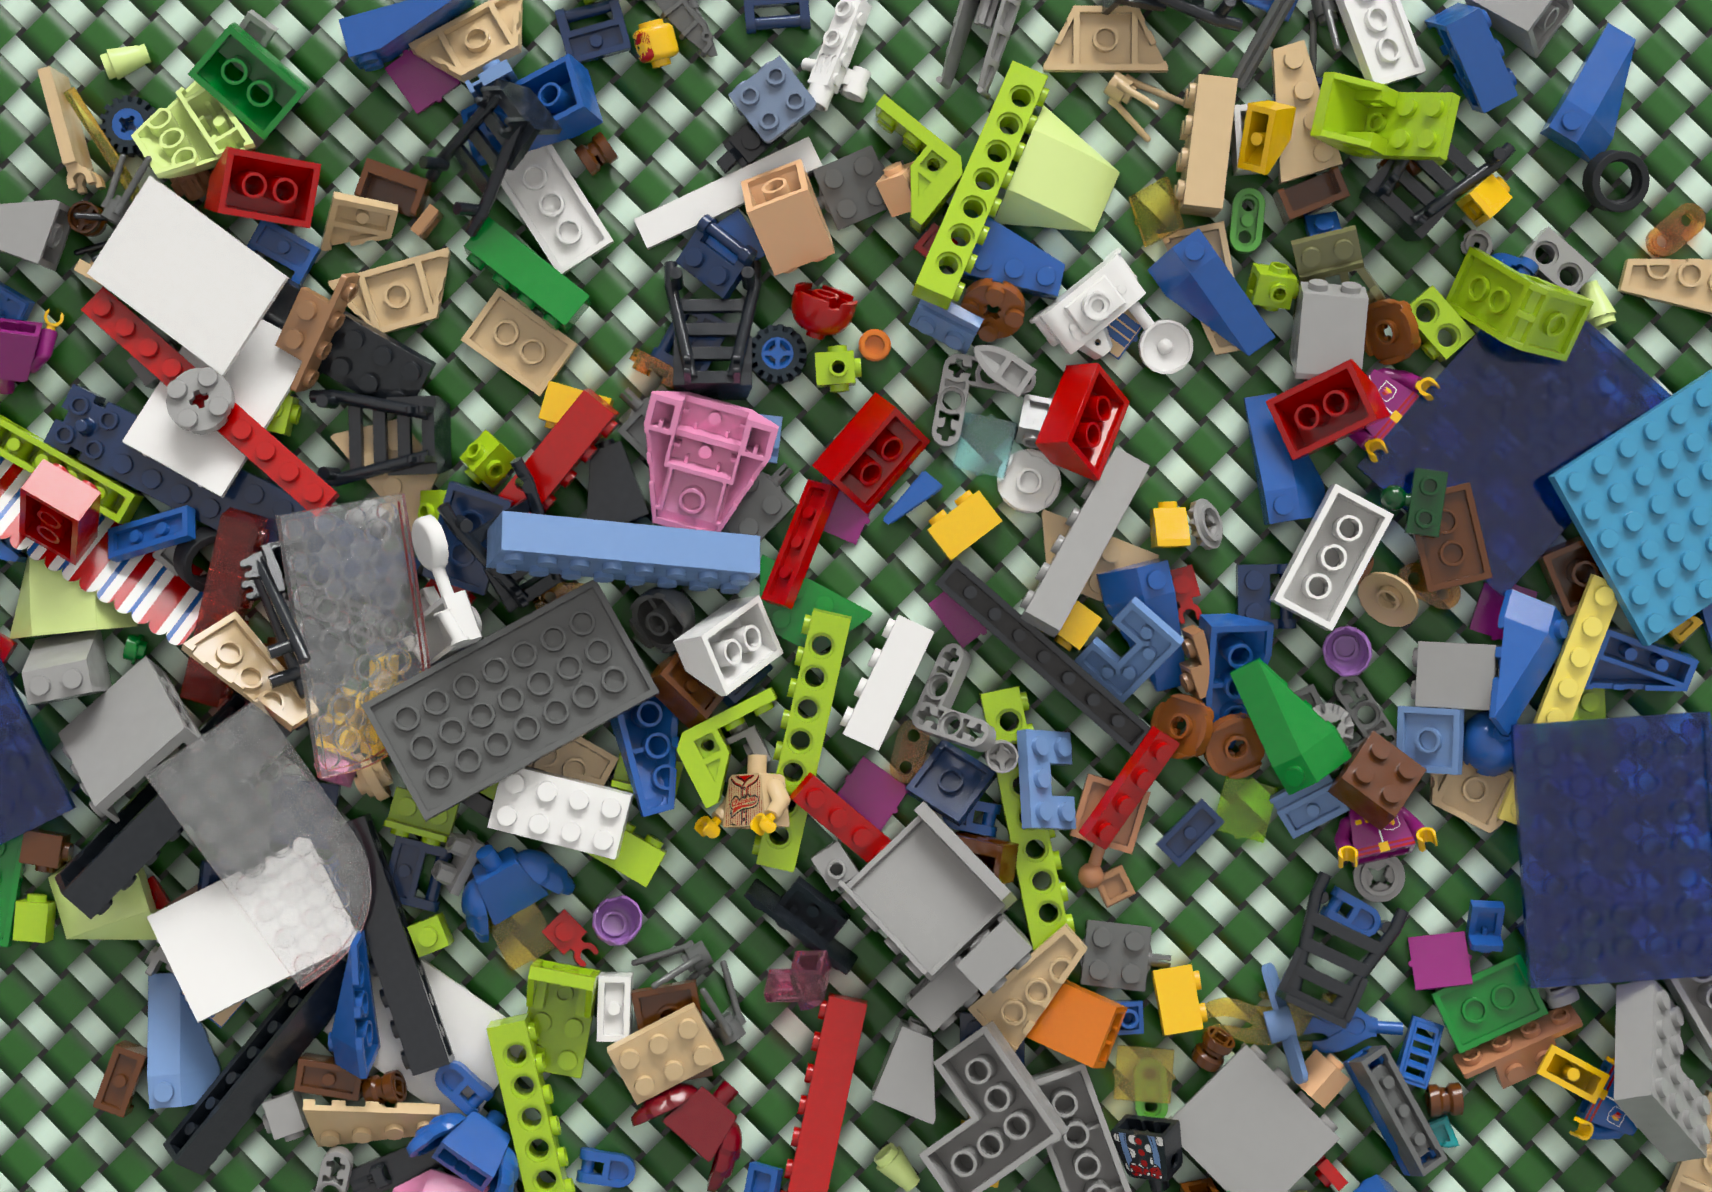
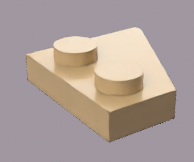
M334 191L321 241V250L329 251L332 250V245L347 242L354 246L364 244L369 240L380 241L390 239L398 214V204Z

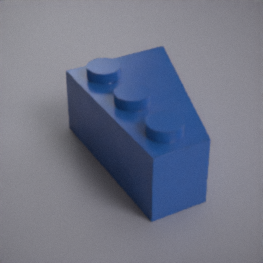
M1456 3L1425 20L1428 29L1430 30L1435 27L1444 45L1440 46L1439 49L1443 56L1449 54L1456 73L1453 75L1472 110L1485 114L1518 96L1514 87L1517 85L1516 77L1512 70L1505 66L1502 59L1505 55L1503 47L1496 38H1493L1490 31L1492 22L1484 9L1481 10L1480 7Z
M988 217L985 226L990 227L983 246L976 244L973 254L978 255L971 274L964 272L962 278L972 281L993 278L992 282H999L1003 284V281H1007L1016 286L1022 293L1056 300L1065 264Z
M1609 626L1584 689H1644L1645 691L1687 692L1699 661L1688 653L1657 642L1649 646H1642L1637 635Z

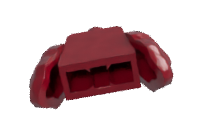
M725 1080L713 1094L703 1086L696 1088L693 1084L679 1083L644 1101L642 1106L631 1117L632 1125L637 1126L669 1112L661 1121L707 1162H710L714 1157L707 1184V1191L716 1192L724 1180L731 1177L735 1162L741 1155L742 1132L740 1126L735 1122L737 1116L727 1108L739 1092Z

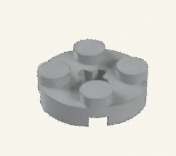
M210 367L187 370L175 380H172L167 386L166 406L170 417L179 427L194 434H209L222 428L228 421L227 417L231 412V408L233 409L235 405L232 387L222 375ZM199 394L203 396L208 395L209 399L204 401L205 407L199 408L197 404L192 405L195 397Z

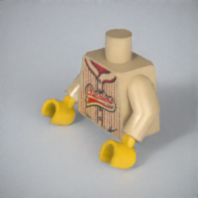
M747 755V774H735L729 777L727 793L723 802L711 814L712 819L708 816L701 817L695 823L694 829L702 837L707 835L709 838H716L720 834L719 825H723V828L751 829L759 836L764 835L765 832L772 833L776 828L789 827L788 805L791 798L786 789L784 776L767 773V755Z

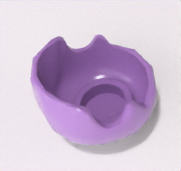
M1349 625L1335 628L1325 638L1322 647L1324 661L1330 669L1342 677L1359 675L1370 663L1372 645L1365 633L1356 627Z
M621 895L603 900L595 909L592 928L597 938L610 946L625 945L633 941L640 932L643 914L638 903L627 896Z

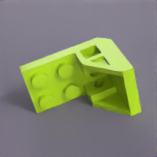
M1324 72L1310 136L1348 155L1365 159L1447 161L1461 96L1451 92H1398L1385 84L1337 72Z
M884 94L876 103L875 116L878 118V125L890 134L895 131L904 139L902 141L903 145L914 154H917L919 151L921 152L910 166V226L921 234L957 189L963 175L961 155ZM933 166L937 171H930L928 167Z
M1471 246L1446 298V301L1459 316L1504 344L1521 351L1565 362L1594 303L1585 296L1538 277L1519 273L1479 248Z
M773 687L682 732L676 751L706 809L721 800L732 753L730 745H727L725 741L726 737L721 727L724 726L726 731H729L746 722L743 717L744 715L754 711L757 717L774 708L772 701L778 697ZM712 740L714 748L708 750L704 747V743Z
M538 958L530 966L526 1007H528L527 1013H529L530 1022L535 1021L537 1024L539 1040L535 1041L538 1053H543L547 1073L582 1078L598 994V976L601 970ZM524 1048L520 1052L519 1058H523L526 1056V1051Z

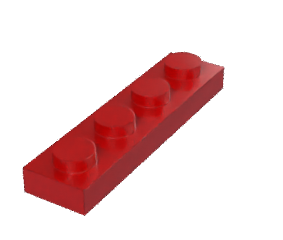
M808 479L761 596V599L767 603L792 610L839 492V489L833 485Z
M1152 726L1078 833L1106 850L1180 743L1160 729Z
M812 772L805 777L790 795V798L867 863L892 841Z

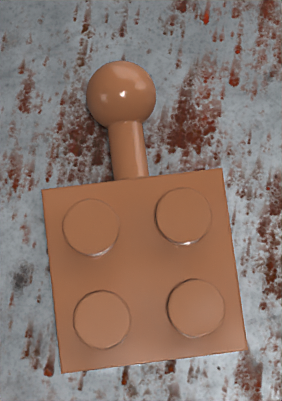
M1087 773L1076 809V829L1070 830V836L1089 841L1078 832L1112 785L1113 780ZM1146 792L1108 846L1109 848L1132 854L1151 792ZM1096 844L1093 845L1088 863L1084 864L1078 872V879L1081 885L1090 889L1098 887L1104 879V873L1100 866L1105 849Z

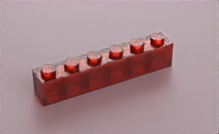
M232 507L221 514L194 636L234 611L249 626V621L245 620L247 609H251L254 601L248 602L246 594L253 590H242L241 583L246 581L244 574L252 569H241L240 562L261 551V546L267 544L270 530L266 529L268 518ZM189 656L180 697L218 708L226 699L231 698L234 689Z

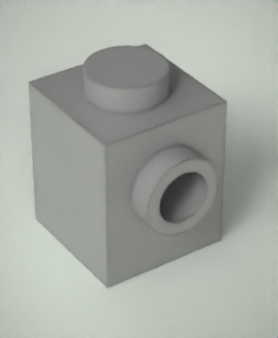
M839 839L811 856L812 862L831 891L839 888L843 892L844 889L838 882L842 880L847 884L859 873L858 868Z
M293 1089L267 1098L262 1103L265 1114L262 1116L263 1124L267 1133H272L274 1140L284 1137L285 1142L304 1136L303 1130L307 1129L309 1124L303 1112V1099L300 1092Z

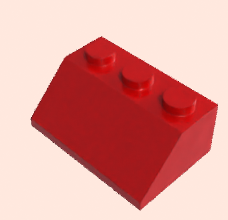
M226 147L210 174L204 208L222 214L310 228L321 164Z
M1353 359L1266 401L1292 460L1307 457L1390 417L1377 386Z
M1099 363L1066 365L1035 445L1052 464L1093 481H1099L1130 401Z
M875 392L812 466L861 510L868 514L931 441L894 405Z

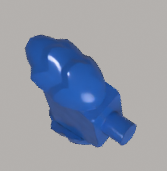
M485 845L476 853V858L480 863L472 869L474 878L468 881L464 888L461 907L462 912L466 915L467 928L474 933L479 942H489L488 913L493 924L496 925L549 895L547 889L557 894L571 895L576 885L568 875V870L555 862L551 855L534 849L518 852L513 847H507L497 853L492 845Z
M490 1110L486 1117L474 1111L467 1117L455 1112L438 1115L430 1120L429 1124L417 1130L414 1138L406 1147L409 1157L422 1156L436 1149L432 1155L433 1159L481 1192L486 1189L488 1184V1192H514V1185L519 1177L517 1156L514 1150L508 1146L511 1137L501 1129L506 1119L497 1110Z

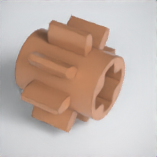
M208 170L192 175L170 178L172 182L171 187L180 197L185 194L188 200L200 199L207 194L210 173Z

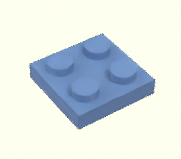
M1398 706L1396 747L1427 769L1425 773L1462 775L1465 709Z

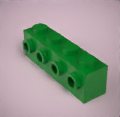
M489 216L477 236H471L464 245L468 255L466 260L479 271L485 268L494 276L491 279L495 284L505 291L510 288L519 295L516 299L530 311L535 307L544 314L542 320L556 331L561 328L568 333L592 304L590 295Z

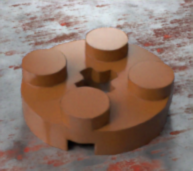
M984 278L972 283L964 293L960 307L984 319L977 332V335L983 341L993 342L996 339L1008 337L1018 331L1023 324L1025 299L1020 290L1010 282L1003 281V284L999 282H992L993 278ZM987 305L991 307L998 306L1000 309L998 313H992L987 310Z
M1389 298L1368 305L1364 351L1369 356L1374 355L1377 359L1381 360L1379 363L1383 365H1392L1408 359L1414 351L1419 349L1421 338L1419 336L1418 323L1408 302ZM1388 325L1392 330V337L1385 335L1384 329H1387Z
M1171 695V698L1166 702H1161L1156 707L1151 719V727L1155 726L1180 743L1171 758L1190 759L1202 756L1206 751L1213 732V710L1206 706L1201 699L1193 695ZM1185 719L1186 730L1180 735L1181 730L1177 728V724Z
M1245 713L1223 716L1213 723L1212 736L1203 755L1208 765L1219 775L1228 776L1231 779H1241L1253 774L1260 768L1265 750L1250 717ZM1232 741H1243V744L1239 745L1237 753L1228 750Z

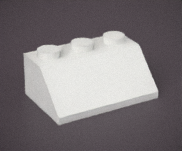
M759 595L730 600L673 641L685 671L720 696H727L783 654Z

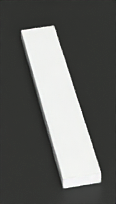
M804 138L635 218L634 222L647 249L649 250L696 228L699 220L706 214L715 219L744 205L741 181L798 159L802 160L807 175L812 173L813 170L822 167L823 165L810 138Z

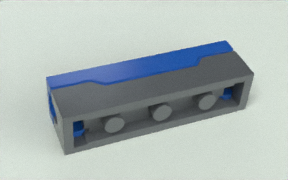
M1386 1045L1366 1046L1342 1062L1404 1176L1424 1177L1448 1160Z

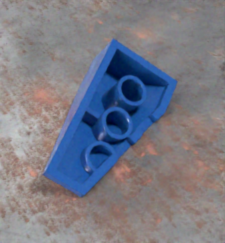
M1607 23L1540 134L1588 163L1597 154L1605 152L1614 136L1636 39L1612 24Z
M1199 228L1173 246L1147 269L1166 297L1246 355H1252L1276 338Z
M1276 393L1243 398L1264 525L1313 518L1325 496L1324 483L1310 456L1292 460L1266 404L1267 400L1277 396Z
M1157 558L1096 574L1103 606L1113 619L1136 596L1181 636L1176 594L1168 560ZM1122 630L1119 631L1124 640L1132 647L1135 642ZM1182 645L1148 678L1157 692L1182 686L1179 675L1182 674L1179 663L1185 661Z
M1513 589L1506 590L1498 619V628L1503 629L1502 647H1496L1495 658L1498 659L1500 671L1499 677H1494L1492 681L1489 712L1490 720L1502 735H1509L1559 656L1564 639L1567 638L1569 631L1567 621L1555 606Z
M1231 613L1200 614L1199 628L1204 630L1210 661L1208 690L1206 697L1201 700L1213 710V723L1229 714H1248L1230 672L1258 658L1268 665L1272 656L1274 624ZM1236 740L1232 741L1228 748H1233Z
M654 696L610 720L642 817L672 810L675 805L676 750L679 742V737H677L678 718Z
M358 930L350 945L332 1032H329L328 1048L330 1052H334L336 1065L359 1079H367L381 1046L364 930L361 933Z

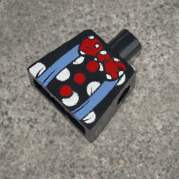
M1125 1114L1110 1133L1127 1174L1134 1178L1148 1179L1152 1192L1167 1190L1170 1186L1168 1180L1172 1178L1183 1163L1179 1120Z

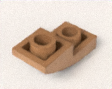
M1192 624L1181 629L1185 639L1181 644L1187 658L1191 659L1179 663L1182 671L1179 679L1186 693L1189 692L1198 699L1206 697L1209 685V651L1204 630Z

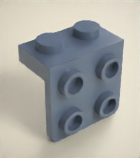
M780 55L773 61L764 64L756 74L748 80L739 83L728 94L736 111L740 116L744 115L765 143L773 142L814 111L817 106L815 99Z

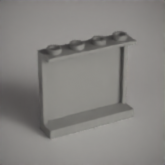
M147 656L141 659L58 733L64 745L61 749L72 761L73 764L70 766L72 771L82 781L79 784L80 788L91 799L89 806L99 817L103 818L106 815L115 823L119 822L120 819L113 804L179 745L185 743L194 752H198L206 744L167 673Z
M923 801L914 809L918 816L847 884L842 880L838 884L845 890L841 895L854 910L860 906L866 912L862 919L875 932L881 928L888 936L884 940L887 946L896 955L902 951L910 959L905 965L918 978L924 974L932 982L983 931L1004 913L1017 898Z
M1244 1042L1241 1045L1242 1048L1173 1117L1170 1116L1168 1119L1179 1120L1182 1147L1226 1192H1287L1340 1139L1334 1133L1338 1127L1325 1114L1319 1118L1311 1110L1315 1104L1301 1090L1295 1094L1287 1086L1291 1080L1279 1067L1272 1071L1264 1063L1268 1056L1255 1043L1249 1047Z

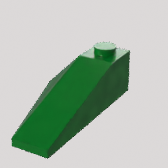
M1260 658L1230 672L1268 759L1288 795L1318 783L1352 757L1336 727L1328 720L1325 721L1312 709L1313 706L1299 698L1288 688V683Z

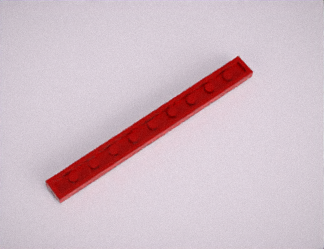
M102 287L81 309L90 320L166 387L183 372L195 368L105 287ZM197 395L192 405L197 404L199 408L205 407L204 401L209 399L208 395ZM235 403L234 408H231V412L227 417L228 421L217 432L318 520L340 495Z

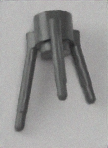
M1311 0L1313 10L1307 12L1310 21L1309 57L1315 76L1317 65V22L1319 21L1320 26H1328L1331 41L1336 52H1339L1341 49L1335 26L1339 19L1348 36L1335 0Z
M125 154L119 156L107 195L101 204V207L104 208L101 213L103 218L118 226L132 204L128 200L152 161L151 156L145 157L122 197L116 195L114 198L126 160Z
M691 939L683 945L632 960L631 965L637 966L686 952L681 956L684 962L682 965L651 984V988L656 989L686 970H689L690 973L693 972L686 980L697 979L709 971L708 966L713 964L714 961L702 940L694 944Z
M722 960L720 965L734 1016H732L731 1012L722 1015L705 988H701L700 993L716 1018L712 1022L702 1011L703 1020L714 1038H719L723 1046H726L746 1034L742 1025L747 1021L741 1013L727 962Z

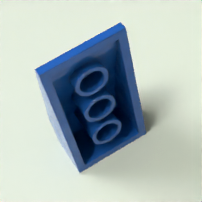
M406 0L338 20L349 58L359 69H365L366 72L383 68V63L392 61L402 54L404 50H408L410 48L409 43L448 23L473 6L475 2L474 0Z
M570 54L514 82L515 84L531 88L562 128L560 134L537 135L528 151L574 138L603 123L589 71ZM476 103L460 111L463 124L478 109L479 106ZM498 105L494 112L503 124L508 127L504 123V119L508 116ZM483 122L479 129L499 154L502 145ZM468 140L471 154L480 166L488 164L472 142Z

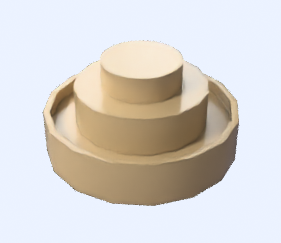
M367 755L358 760L359 767L375 759L371 755ZM382 760L365 769L356 771L357 777L354 778V782L362 795L367 793L370 798L375 796L380 802L391 796L389 785L393 783V778Z

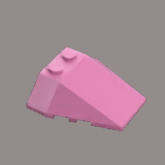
M652 391L644 420V432L646 433L647 442L646 455L650 476L649 489L652 523L666 527L721 532L760 472L770 460L779 426L752 409L692 392Z

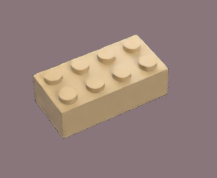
M1198 74L1193 83L1190 82L1189 87L1185 90L1183 108H1189L1188 115L1185 116V120H1182L1180 129V140H1185V144L1181 149V153H1178L1176 172H1181V178L1178 180L1177 185H1174L1172 204H1177L1176 213L1215 218L1223 209L1238 78Z

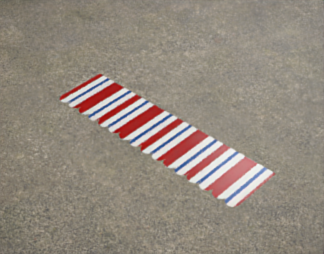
M0 456V539L10 537V544L13 548L18 550L27 548V554L33 560L45 558V566L49 570L58 571L62 569L63 578L67 581L74 582L80 579L79 585L83 591L94 592L97 590V597L100 601L104 603L114 601V607L118 612L129 613L132 611L131 617L136 623L145 624L149 622V629L154 634L162 635L167 632L166 638L170 644H183L226 588L227 584L213 592H200L190 587L179 575L175 576L152 556L154 552L117 563L108 559V529L122 524L113 521L99 513L98 536L75 566L19 533L20 488L31 473ZM192 564L191 569L194 575L201 576L207 573Z

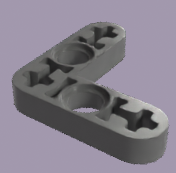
M1339 675L1333 682L1332 691L1342 708L1350 714L1354 726L1362 736L1360 740L1348 747L1350 753L1354 752L1358 745L1373 730L1379 735L1391 736L1392 739L1389 742L1396 747L1397 732L1362 680L1356 675L1349 677ZM1344 680L1349 683L1355 682L1356 686L1352 690L1357 698H1360L1362 695L1366 698L1357 702L1352 708L1348 706V703L1354 702L1349 694L1342 695L1340 692L1344 687L1342 684ZM1363 706H1370L1375 712L1374 720L1369 724H1362L1358 720V710ZM1339 766L1338 768H1336V769H1335L1334 771H1332V772H1336V771L1339 770L1341 767Z

